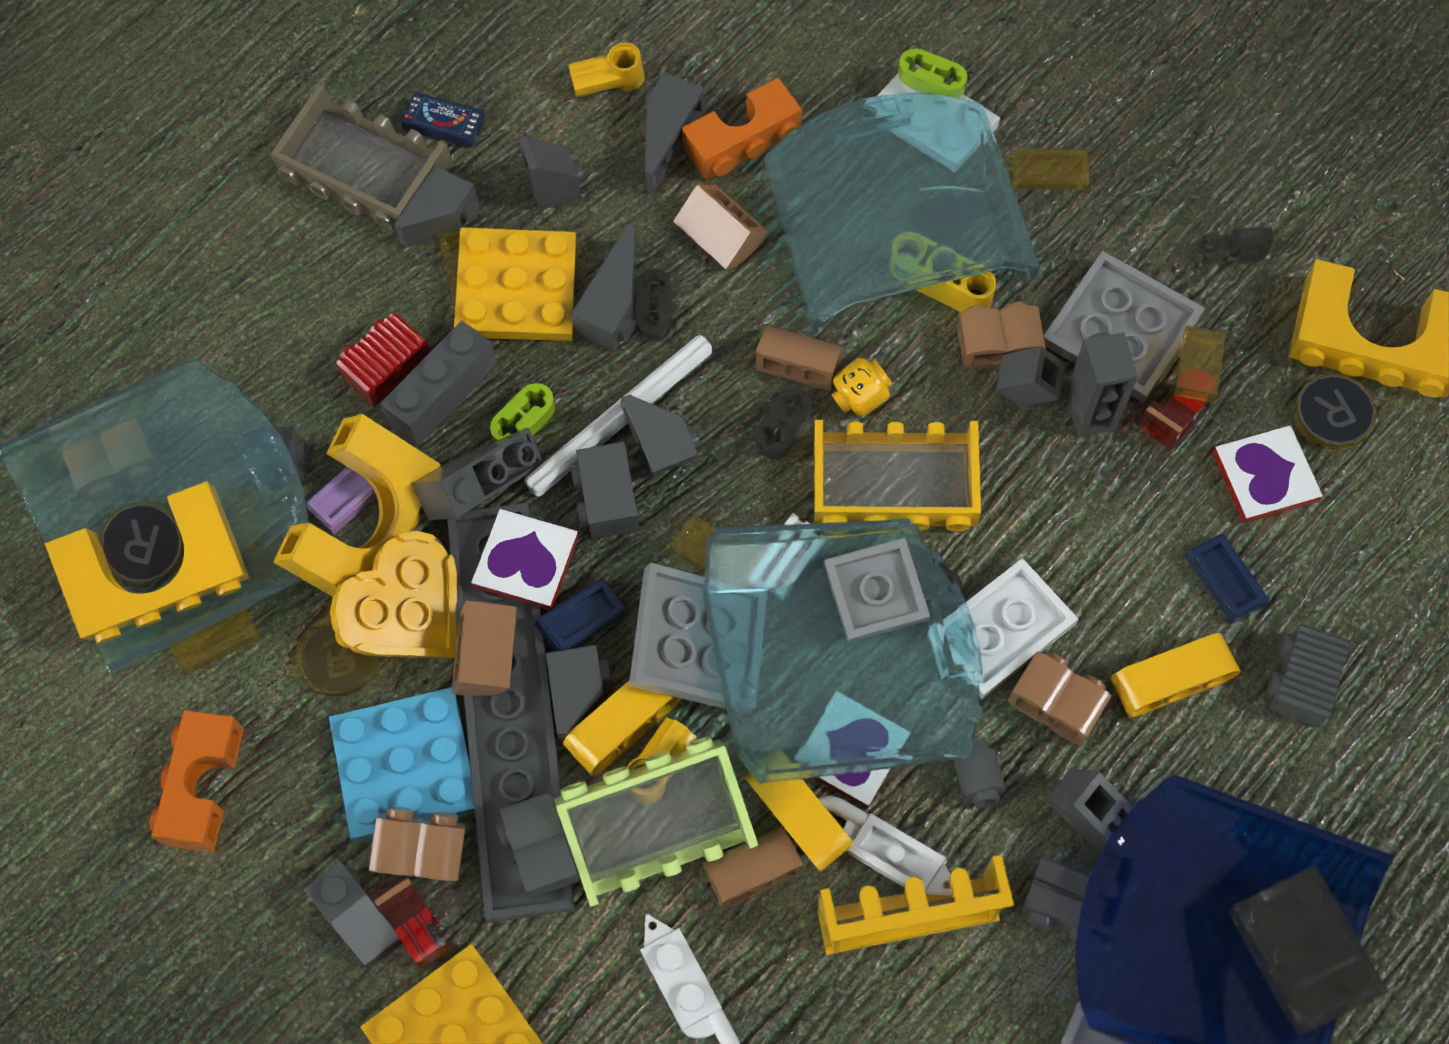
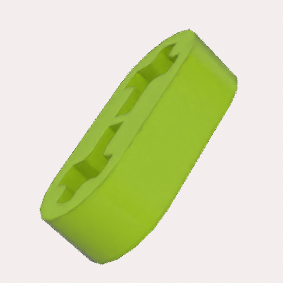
M917 48L909 49L900 56L898 77L906 86L945 101L957 100L964 94L967 72L958 63ZM915 64L921 66V68H917L915 72L909 70V68H913ZM949 78H953L956 80L953 81L950 85L944 84V82H947Z
M539 383L529 384L524 387L492 419L490 429L494 442L511 435L507 433L503 436L501 428L504 426L508 428L515 426L517 432L529 428L533 436L555 412L552 391L547 386ZM543 398L544 407H530L529 400L539 401Z

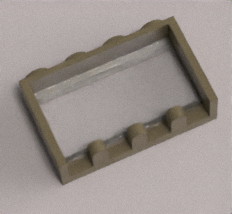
M318 84L270 154L278 169V175L285 181L294 185L299 182L309 187L315 195L322 199L328 200L330 197L339 201L349 212L356 215L366 214L372 217L379 226L390 231L395 228V222L434 166L443 170L454 166L447 143L440 140L434 150L427 148L423 136L416 130L411 129L406 137L395 133L391 121L384 115L379 114L374 122L363 118L359 106L351 100H346L342 107L332 103L326 87Z

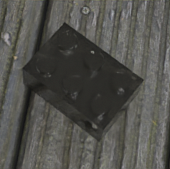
M1315 865L1233 905L1228 913L1297 1037L1388 993L1386 986Z

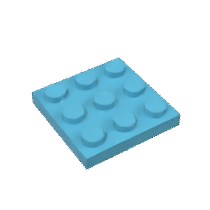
M452 687L329 717L349 834L353 842L374 838L378 813H387V808L391 806L413 809V816L420 818H431L432 812H447L456 814L458 817L475 813L470 757L457 694H452Z

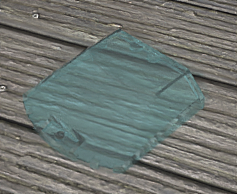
M899 93L865 98L841 105L808 120L779 141L764 157V164L812 331L820 329L821 323L847 307L865 301L1003 268L1027 272L1029 278L1037 277L1040 267L985 108L981 104L952 96L929 93Z
M195 359L189 360L0 445V457L18 487L46 543L87 528L96 532L101 544L102 532L109 519L121 509L135 504L154 505L166 511L176 522L167 496L206 481L216 488L250 579L240 582L242 589L234 593L218 597L216 592L200 598L202 604L198 607L180 613L177 612L176 608L161 613L162 620L143 628H137L136 624L120 629V637L97 644L111 676L303 581V579L273 563L290 526L309 523L304 491L289 451L264 413L241 393L235 384L230 380H225L210 370L208 366ZM182 535L180 554L173 567L161 577L146 582L129 581L115 574L110 568L113 577L120 586L130 593L144 594L163 588L173 580L181 568L184 558Z
M909 519L716 528L708 538L703 588L707 618L736 756L759 783L905 767L963 759L970 755L975 743L973 736L976 723L981 719L982 706L979 705V685L983 683V669L976 629L960 587L957 583L951 584L947 574L941 567V564L944 562L943 558L937 550L931 552L917 536L920 530ZM906 538L930 614L929 621L847 643L824 567V560ZM957 609L959 610V614H960V618H959V619H958L957 614H956V611H955V610H957Z

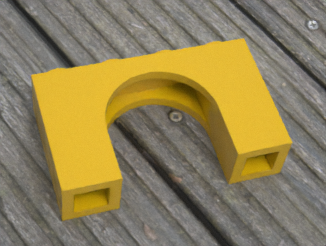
M1316 259L1305 279L1288 358L1300 360L1301 363L1307 366H1323L1338 370L1340 373L1350 377L1361 376L1377 380L1388 387L1400 386L1419 391L1420 394L1427 397L1446 398L1449 394V292L1438 289L1432 291L1421 308L1416 339L1413 343L1402 347H1383L1362 337L1355 330L1349 319L1348 300L1355 268Z
M364 414L342 420L326 454L364 477L374 489L379 503V520L373 535L362 546L355 548L339 541L311 523L291 525L273 563L332 597L341 582L360 572L372 570L374 557L382 543L401 533L411 532L417 526L420 520L419 510L422 505L412 483L441 465Z
M206 481L167 496L182 535L184 558L181 568L173 580L154 592L144 594L130 593L120 586L110 571L98 536L92 530L83 528L44 543L81 639L90 641L95 639L96 644H102L120 637V629L136 624L137 628H143L161 621L160 614L176 608L178 613L188 611L202 604L200 598L216 592L218 597H222L242 589L240 582L250 579L215 486Z

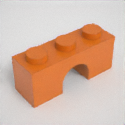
M779 78L746 94V116L750 120L749 123L738 127L729 126L723 123L713 111L682 127L683 150L705 181L716 176L726 175L736 165L748 159L760 157L767 149L780 142H788L801 132L802 109Z
M184 710L181 722L176 723L171 737V745L174 750L170 764L164 766L161 774L160 784L163 792L160 804L154 807L150 817L151 836L163 846L214 853L224 810L213 800L197 798L196 785L199 778L210 769H235L244 728L234 717Z

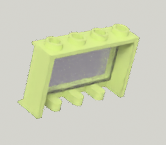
M711 737L700 738L686 745L687 751L674 756H671L669 752L658 753L644 760L646 766L629 771L627 766L616 768L602 775L604 781L587 786L585 781L578 782L560 790L562 796L554 798V802L590 907L599 904L597 895L622 887L623 892L635 890L640 887L638 880L663 872L665 877L676 875L682 871L680 865L701 857H705L707 861L717 860L723 857V849L742 842H746L749 848L758 846L727 750L719 739L712 742Z

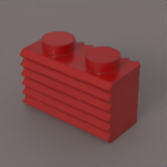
M392 312L389 317L377 320L371 326L366 338H362L360 343L347 346L336 364L342 378L374 407L407 377L430 353L427 341L399 315Z

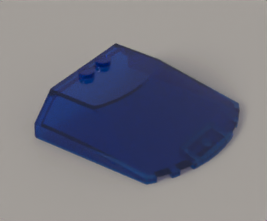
M1174 774L1160 783L1159 787L1155 788L1144 799L1138 801L1130 810V813L1122 820L1107 841L1088 881L1080 910L1075 954L1080 1004L1087 1028L1123 1044H1330L1342 1005L1320 1015L1321 1020L1308 1027L1305 1023L1302 1024L1292 1005L1287 1001L1276 980H1272L1266 966L1269 964L1268 962L1266 963L1253 940L1252 933H1246L1239 919L1242 918V914L1250 911L1246 904L1249 900L1267 893L1291 879L1296 882L1298 887L1305 883L1308 885L1312 884L1319 896L1316 899L1334 931H1339L1344 941L1345 935L1343 932H1345V943L1347 945L1344 948L1354 964L1370 908L1388 868L1392 865L1394 856Z

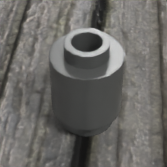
M974 740L958 746L955 749L956 758L953 762L964 801L974 803L976 808H985L997 804L1000 801L999 796L1006 792V787L995 750L989 747V743L986 740Z

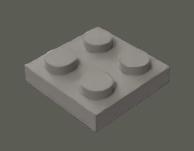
M906 538L824 560V567L847 643L929 621L930 614Z

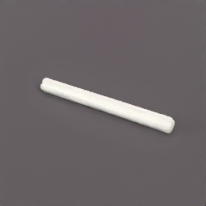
M702 335L694 337L624 396L630 394L652 404L711 355V344ZM621 399L525 477V485L536 497L543 495L571 471V466L578 465L576 450L601 446L628 424L620 406Z

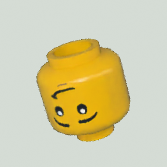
M859 357L834 375L833 384L837 391L831 394V396L845 414L852 410L857 416L865 417L889 399L890 391L888 387L892 385V382L875 359L869 362L867 359Z

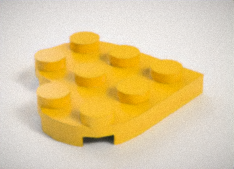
M412 531L395 536L379 546L371 571L360 572L337 586L331 603L330 617L332 628L335 631V638L339 645L368 656L455 658L457 644L456 566L452 554H447L444 547L434 540L436 539L434 535Z

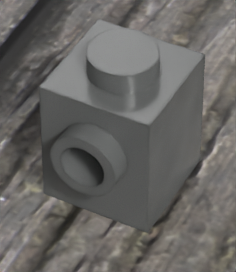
M1042 346L1003 355L996 390L1020 408L1059 400L1065 364Z

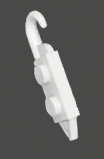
M832 795L818 798L829 812L847 821L843 830L854 842V845L847 850L849 855L902 887L905 886L906 881L910 877H918L923 882L926 895H952L951 888H944L946 884H950V873L945 866L947 863L946 857L873 814H867L842 798Z
M647 914L645 916L644 948L640 949V952L682 1032L687 1037L694 1039L707 1038L715 1034L720 1044H740L679 928L673 930ZM654 923L657 927L655 930H650L649 925Z

